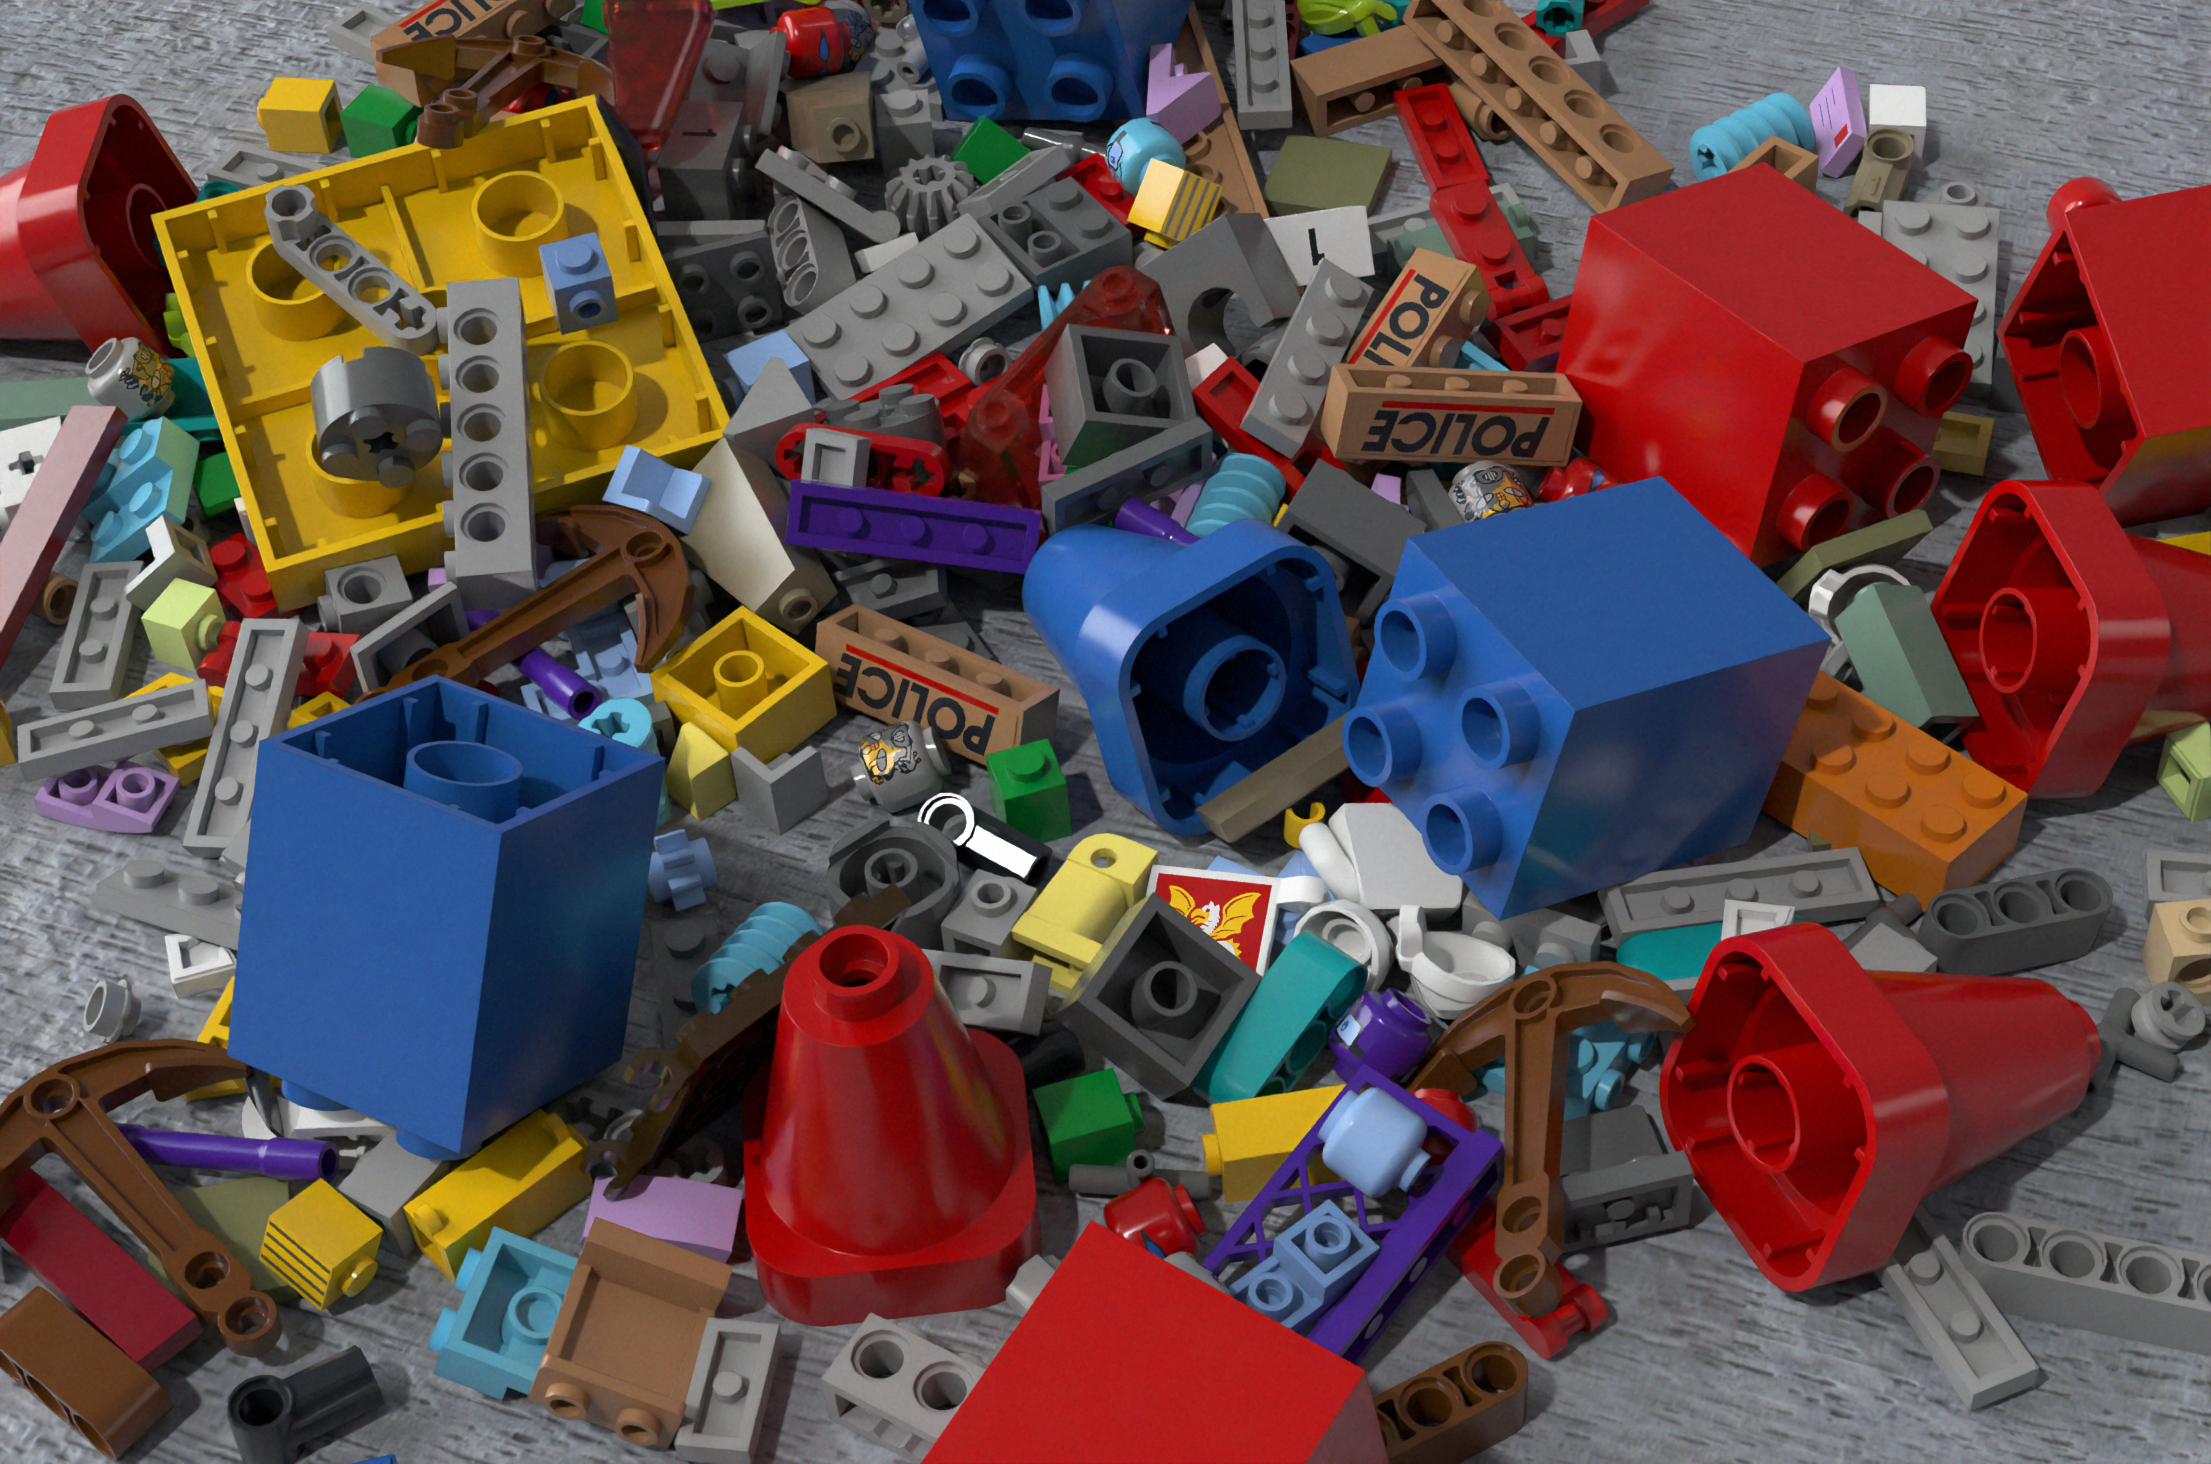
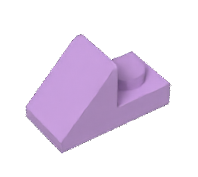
M1172 43L1153 45L1150 50L1146 116L1160 122L1182 145L1221 114L1222 108L1214 76L1211 72L1188 74L1185 63L1177 64Z

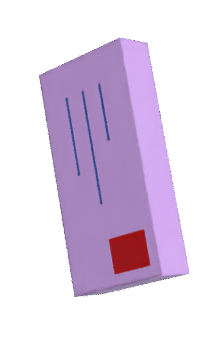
M1841 66L1838 67L1809 105L1815 130L1820 170L1822 173L1836 179L1844 173L1863 149L1865 138L1868 135L1856 73Z

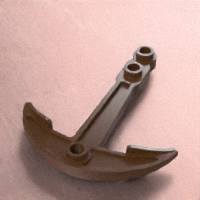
M443 34L376 50V60L381 63L421 72L445 80H450L454 77L455 67L478 70L459 89L444 90L441 99L436 103L424 106V113L418 116L417 142L430 148L455 149L463 146L464 139L474 137L489 124L492 116L541 82L576 88L577 99L593 94L597 97V95L601 94L611 106L636 107L637 97L635 89L621 74L594 59L560 48L546 46V40L539 36L517 35L513 37V40L474 37L456 38L453 34Z
M573 505L535 513L536 543L556 548L579 559H584L590 555L587 547L597 554L458 642L445 644L393 675L387 686L377 687L363 693L356 699L353 705L435 674L473 688L477 686L481 678L633 592H639L635 594L639 618V634L634 666L637 673L648 674L666 656L679 639L687 625L695 588L680 542L656 518L623 506Z
M1611 961L1582 962L1555 965L1532 972L1507 983L1459 1015L1435 1040L1429 1055L1402 1086L1403 1089L1410 1093L1420 1089L1435 1088L1453 1091L1462 1097L1477 1087V1079L1471 1072L1472 1070L1505 1055L1504 1185L1497 1194L1494 1251L1502 1262L1495 1271L1493 1287L1508 1307L1518 1315L1531 1318L1543 1317L1557 1307L1562 1297L1561 1276L1553 1265L1562 1253L1564 1238V1193L1559 1189L1569 1046L1572 1032L1581 1027L1613 1020L1623 1032L1628 1034L1655 1030L1678 1031L1687 1034L1697 1025L1688 1007L1665 982L1650 972Z
M176 1038L123 1041L61 1060L33 1076L7 1096L0 1105V1218L16 1201L17 1192L12 1182L44 1155L55 1153L162 1262L164 1271L171 1284L208 1326L219 1327L227 1347L233 1353L250 1358L260 1357L270 1352L280 1339L283 1325L273 1299L269 1295L257 1291L250 1273L212 1231L201 1229L196 1225L106 1115L117 1107L150 1090H153L158 1102H165L200 1087L227 1080L247 1078L253 1068L252 1066L227 1056V1049L198 1041ZM213 1281H221L214 1287L204 1289L207 1284ZM263 1326L255 1333L243 1335L252 1327Z

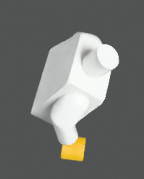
M1320 802L1311 804L1309 819L1297 817L1291 807L1285 809L1283 835L1286 842L1304 851L1312 867L1325 882V885L1336 900L1346 899L1361 904L1379 916L1382 923H1386L1394 950L1398 943L1401 905H1418L1424 908V932H1427V922L1445 921L1459 909V906L1464 903L1470 891V888L1458 875L1446 874L1434 864L1426 851L1421 833L1394 803H1344L1329 819V828L1324 824L1325 807Z

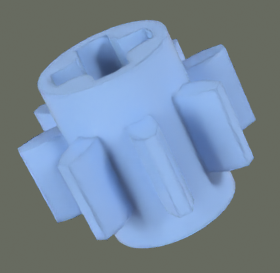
M685 829L654 837L656 852L652 853L648 876V887L654 903L671 899L673 909L676 912L706 904L707 901L703 889L717 885L718 878L705 838L688 842Z

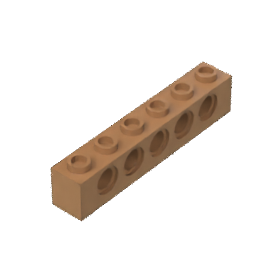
M1410 0L1402 21L1598 214L1663 193L1675 167L1502 0Z

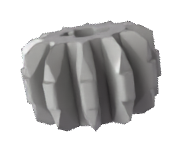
M927 153L924 159L918 161L906 158L904 167L891 169L890 180L886 183L887 192L884 193L886 210L897 216L900 222V232H915L917 239L924 235H933L961 217L956 205L977 190V184L974 183L973 175L968 171L966 162H952L949 154H945L940 158H931Z

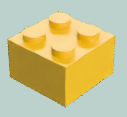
M743 605L649 674L655 702L665 701L672 717L677 738L681 727L690 721L692 724L695 723L726 750L729 756L739 747H743L764 765H767L784 752L789 753L837 715L829 663Z

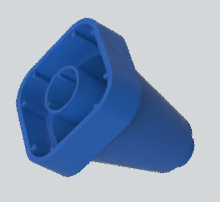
M1252 518L1237 520L1217 529L1193 544L1097 524H1076L1057 532L1036 549V554L1027 568L1022 588L1025 614L1086 701L1106 772L1113 789L1124 800L1170 833L1180 836H1197L1210 832V830L1205 828L1196 811L1197 808L1356 706L1361 690L1333 570L1328 561L1319 552L1266 521Z

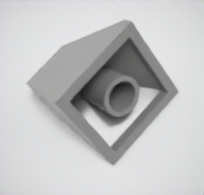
M451 581L447 582L396 614L350 647L363 693L377 687L387 686L393 675L445 644L458 642L470 634L460 593L455 584Z

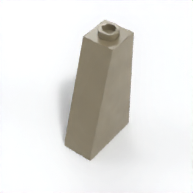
M871 71L832 74L800 80L791 78L779 83L776 102L781 103L782 112L777 130L772 136L819 164L874 158L877 121Z
M723 436L691 471L709 478L711 484L689 535L670 531L680 542L687 559L753 613L798 635L838 592L813 547L784 543L789 502L767 461Z

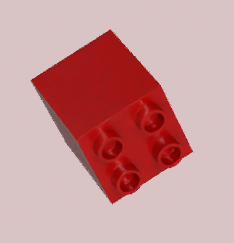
M1765 162L1591 216L1555 373L1565 374L1583 402L1572 446L1604 470L1621 479L1625 484L1662 476L1759 569L1800 552L1806 554L1817 544L1843 536L1882 519H1891L1913 510L1921 509L1931 497L1940 477V464L1931 456V452L1943 413L1948 411L1961 397L1973 371L1972 357L1963 349L1979 299Z
M2211 184L2064 212L1996 330L2048 480L2084 481L2094 486L2106 501L2121 528L2204 513L2211 506Z
M1091 1220L920 1464H1389L1368 1377L1364 1369Z

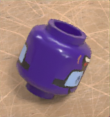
M1388 987L1384 993L1376 990L1362 992L1329 1033V1045L1334 1055L1338 1058L1332 1065L1333 1070L1345 1083H1348L1365 1063L1402 1087L1432 1049V1038L1427 1030L1431 1025V1019L1413 1000L1392 987Z

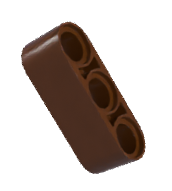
M36 1286L0 1317V1368L110 1460L116 1461L173 1409L168 1395L147 1371L44 1288Z
M1486 1341L1476 1344L1373 1397L1389 1464H1459L1519 1431L1526 1420L1528 1363L1524 1355L1514 1346L1502 1341ZM1499 1388L1504 1390V1392L1488 1393L1483 1391V1389ZM1423 1421H1435L1442 1425H1438L1435 1427H1424L1417 1423Z

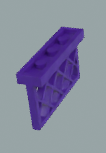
M793 478L784 543L1026 574L1027 568L1036 554L1041 510Z
M1364 1063L1202 1264L1216 1277H1219L1229 1263L1259 1259V1263H1262L1273 1254L1274 1240H1265L1263 1221L1274 1208L1304 1203L1306 1216L1313 1211L1312 1202L1355 1195L1359 1228L1372 1241L1383 1239L1378 1245L1380 1247L1379 1255L1330 1308L1320 1315V1320L1306 1338L1358 1366L1503 1180V1142L1481 1128H1478L1475 1134H1473ZM1377 1087L1422 1117L1427 1126L1426 1136L1438 1135L1456 1148L1442 1165L1424 1168L1420 1176L1407 1191L1409 1207L1399 1220L1368 1225L1364 1193L1345 1180L1310 1186L1307 1166L1317 1154L1323 1152L1325 1143L1317 1138V1135L1343 1096L1350 1090L1360 1095L1370 1088ZM1300 1176L1301 1187L1290 1189ZM1427 1184L1416 1197L1414 1186ZM1394 1185L1390 1190L1398 1189L1399 1187ZM1255 1232L1257 1243L1245 1244Z

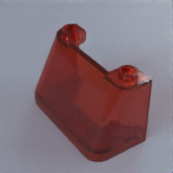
M605 0L602 5L604 28L608 30L609 49L606 52L607 61L600 63L612 70L615 106L612 107L641 143L645 154L647 172H649L671 136L713 31L714 16L711 0Z
M1113 266L1104 269L1096 275L986 391L969 412L955 448V464L958 471L976 482L977 492L994 504L1041 510L1042 519V496L1038 483L1041 458L1035 455L1034 452L1043 443L1039 428V416L1043 384H1046L1044 368L1067 324L1177 336L1160 284L1130 266Z

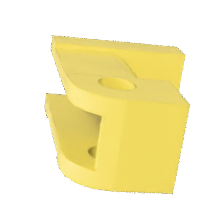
M1110 833L1095 834L1083 839L1074 847L1068 855L1066 862L1029 910L1024 912L1011 929L1013 940L1029 946L1019 960L1036 962L1053 968L1049 987L1068 995L1125 912L1146 897L1152 864L1159 865L1158 851L1125 837ZM1107 857V868L1096 867L1093 865V862L1098 858Z

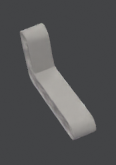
M1988 1211L1977 1214L1966 1223L1958 1252L1960 1261L1965 1270L1977 1279L1999 1312L2211 1357V1255L2003 1212Z

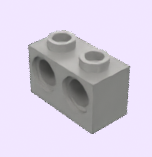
M871 1312L821 1377V1384L830 1420L915 1464H920L988 1366L971 1354L959 1353L956 1355L930 1342L922 1331L909 1323L897 1322L894 1324ZM884 1373H895L888 1378H875ZM947 1404L958 1405L957 1407L950 1410H935L938 1407Z

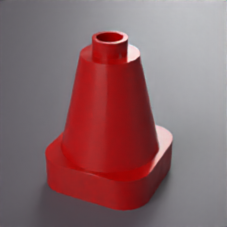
M116 94L54 111L47 120L33 159L0 177V340L84 341L94 354L102 344L111 338L121 341L125 338L137 337L164 359L187 358L182 349L172 346L166 333L163 312H167L165 293H175L168 269L160 265L158 253L152 246L156 231L151 215L193 204L197 200L200 191L147 112L132 97L125 94Z
M2004 480L1994 485L1982 500L1930 605L1931 612L1980 716L1964 729L1959 736L1973 762L2029 794L2028 800L2085 799L2093 795L2101 787L2123 748L2166 737L2168 733L2202 722L2211 724V555L2124 532L2100 492L2094 486L2084 481ZM2049 693L2072 695L2065 708L2054 709Z
M1800 922L1729 937L1720 941L1712 949L1687 1005L1697 1025L1687 1034L1676 1031L1662 1065L1659 1081V1099L1664 1125L1675 1151L1685 1150L1694 1172V1179L1755 1265L1777 1287L1790 1292H1800L1880 1270L1892 1257L1920 1201L2075 1111L2086 1094L2089 1079L2094 1076L2098 1069L2101 1058V1045L2096 1026L2087 1011L2078 1003L2067 999L2054 986L2043 980L2024 977L1863 969L1839 938L1829 929L1814 922Z
M850 925L829 932L809 946L793 962L784 981L773 1058L764 1063L752 1076L745 1089L742 1101L746 1229L759 1286L764 1298L775 1311L785 1318L803 1325L819 1327L863 1323L871 1312L889 1320L982 1309L1006 1301L1005 1290L1014 1280L1018 1268L1037 1254L1042 1257V1233L1024 1072L1019 1058L999 1038L983 1031L965 1028L927 956L909 939L872 926Z

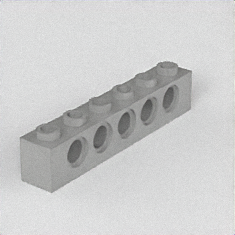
M518 277L446 283L447 307L437 308L440 343H448L449 354L438 355L442 391L450 390V402L440 403V420L443 438L452 439V450L441 452V464L445 488L453 487L454 499L443 501L446 537H455V551H445L444 553L446 581H451L459 588L464 612L512 608L539 591L526 317Z

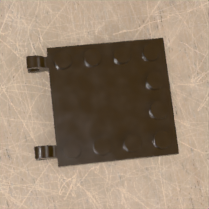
M894 882L872 898L865 892L856 895L836 914L833 922L836 924L821 936L815 930H810L796 940L782 956V960L785 963L769 975L762 968L751 973L730 994L729 998L732 1002L718 1013L714 1014L710 1008H705L693 1016L676 1034L675 1038L680 1042L677 1049L665 1050L658 1047H650L636 1053L622 1078L628 1084L644 1073H653L661 1079L648 1108L629 1126V1130L634 1134L631 1140L626 1142L614 1139L596 1141L586 1150L578 1168L585 1173L598 1163L612 1165L617 1171L618 1176L608 1183L602 1195L608 1201L614 1200L627 1191L631 1182L638 1175H646L653 1168L661 1164L663 1160L674 1154L679 1147L694 1135H699L743 1101L745 1089L752 1076L764 1063L773 1058L784 981L796 958L823 936L841 927L867 925L895 933L910 908L912 901Z

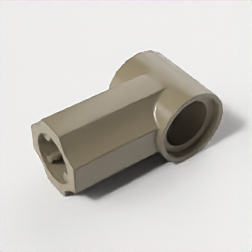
M1883 127L1873 130L1866 136L1862 160L1844 205L1843 213L1858 222L1859 211L1882 212L1884 200L1900 201L1908 191L1915 148V142L1911 135L1898 128Z

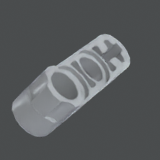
M281 184L266 194L267 206L264 209V214L274 249L279 256L389 347L402 349L416 356H424L432 352L439 345L437 310L432 303L318 210L315 195L310 188L302 184L297 186ZM307 238H309L311 242V245L309 247L306 240ZM342 255L351 259L349 264L340 270L328 271L320 267L321 263L330 256ZM371 287H383L389 290L386 298L376 303H366L358 299L364 290ZM400 311L403 320H405L409 325H411L405 328L404 330L402 327L401 319L398 315ZM421 325H423V328H421V329H419V330H416V329H415V328L420 327Z

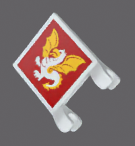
M1152 864L1146 897L1152 892L1157 894L1261 975L1262 978L1268 972L1279 908L1305 915L1311 908L1325 902H1330L1331 898L1329 891L1326 890L1325 882L1319 877L1314 876L1276 878Z

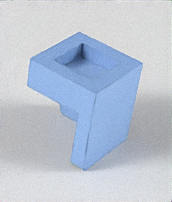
M626 445L602 500L614 506H623L654 517L669 530L689 535L710 487L711 480L701 474L675 468L641 448Z

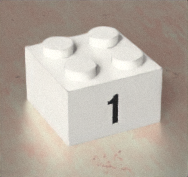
M1346 206L1263 219L1299 294L1304 293V285H1308L1314 271L1324 258L1361 280L1360 277L1375 275L1366 206Z

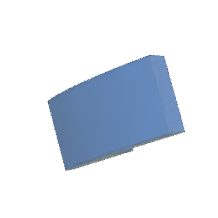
M1328 1199L1274 1239L1273 1254L1228 1288L1232 1292L1234 1299L1300 1334L1364 1273L1378 1257L1380 1247Z

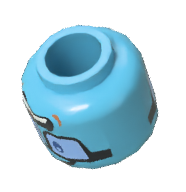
M1143 117L1125 123L1111 136L1106 147L1105 161L1109 172L1135 198L1151 158L1185 170L1186 156L1182 145L1160 122L1154 119Z

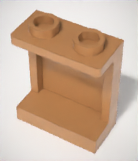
M595 1217L578 1257L527 1400L544 1405L548 1412L559 1418L572 1421L583 1419L614 1430L620 1438L629 1443L640 1446L656 1445L668 1449L687 1408L685 1402L708 1317H714L715 1311L726 1291L733 1266Z

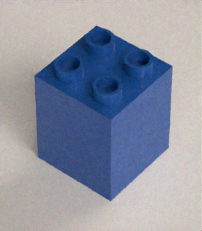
M908 0L948 120H970L975 122L980 115H984L992 121L1071 120L1075 122H1089L1093 120L1147 117L1151 46L1172 43L1174 49L1193 0Z
M1657 476L1407 537L1389 599L1380 607L1376 615L1374 625L1375 644L1356 706L1348 712L1343 723V748L1354 774L1366 785L1372 787L1379 786L1421 833L1426 851L1434 864L1446 874L1458 875L1498 921H1502L1747 843L1832 637L1662 476Z
M436 674L260 740L227 1056L281 1078L283 1095L299 1106L320 1111H340L352 1108L396 1127V1140L403 1149L414 1155L433 1160H457L477 1153L482 1146L483 1140L531 1112H535L540 1108L543 1111L547 1110L553 1099L622 1060L666 758Z

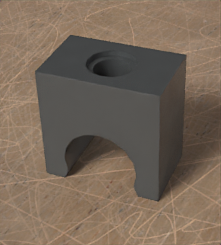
M1260 213L1223 214L1136 270L1166 334L1180 336L1185 360L1213 343L1228 358L1231 355L1236 357L1235 348L1227 339L1223 326L1224 310L1229 298L1234 293L1243 300L1248 308L1251 321L1258 328L1276 327L1292 318L1301 300Z

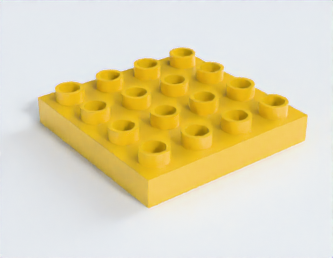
M594 94L491 122L474 137L464 139L463 146L459 148L436 149L423 146L417 142L151 215L280 614L317 603L318 596L326 595L324 570L396 554L404 576L445 565V551H455V537H446L443 519V501L454 500L453 487L445 488L441 464V452L452 450L451 438H443L441 449L436 457L426 466L415 472V479L410 484L399 488L385 487L379 481H361L344 476H333L328 474L323 468L318 448L310 391L313 377L325 363L342 354L345 363L363 358V348L389 346L275 251L264 214V209L267 206L265 196L271 189L281 184L285 186L302 184L310 188L315 195L318 210L430 301L436 310L440 307H447L446 283L509 277L519 278L526 317L535 513L573 505H611L602 499L626 445L641 448L675 468L692 471L723 437V431L730 422L729 415L619 152L598 110ZM596 232L612 275L619 320L562 335L546 292L538 246ZM307 238L306 240L309 247L311 245V242L309 238ZM342 255L330 256L321 263L320 267L328 271L340 270L346 267L351 259ZM371 287L364 290L358 299L366 303H376L385 299L389 294V290L383 287ZM400 311L398 315L401 319L402 327L404 330L405 328L411 325H409L405 320H403ZM421 325L420 327H417V328H415V329H416V330H419V329L423 328V325ZM439 343L432 352L424 356H418L425 363L427 373L432 376L439 415L440 403L450 402V390L442 391L438 367V355L449 354L448 343Z

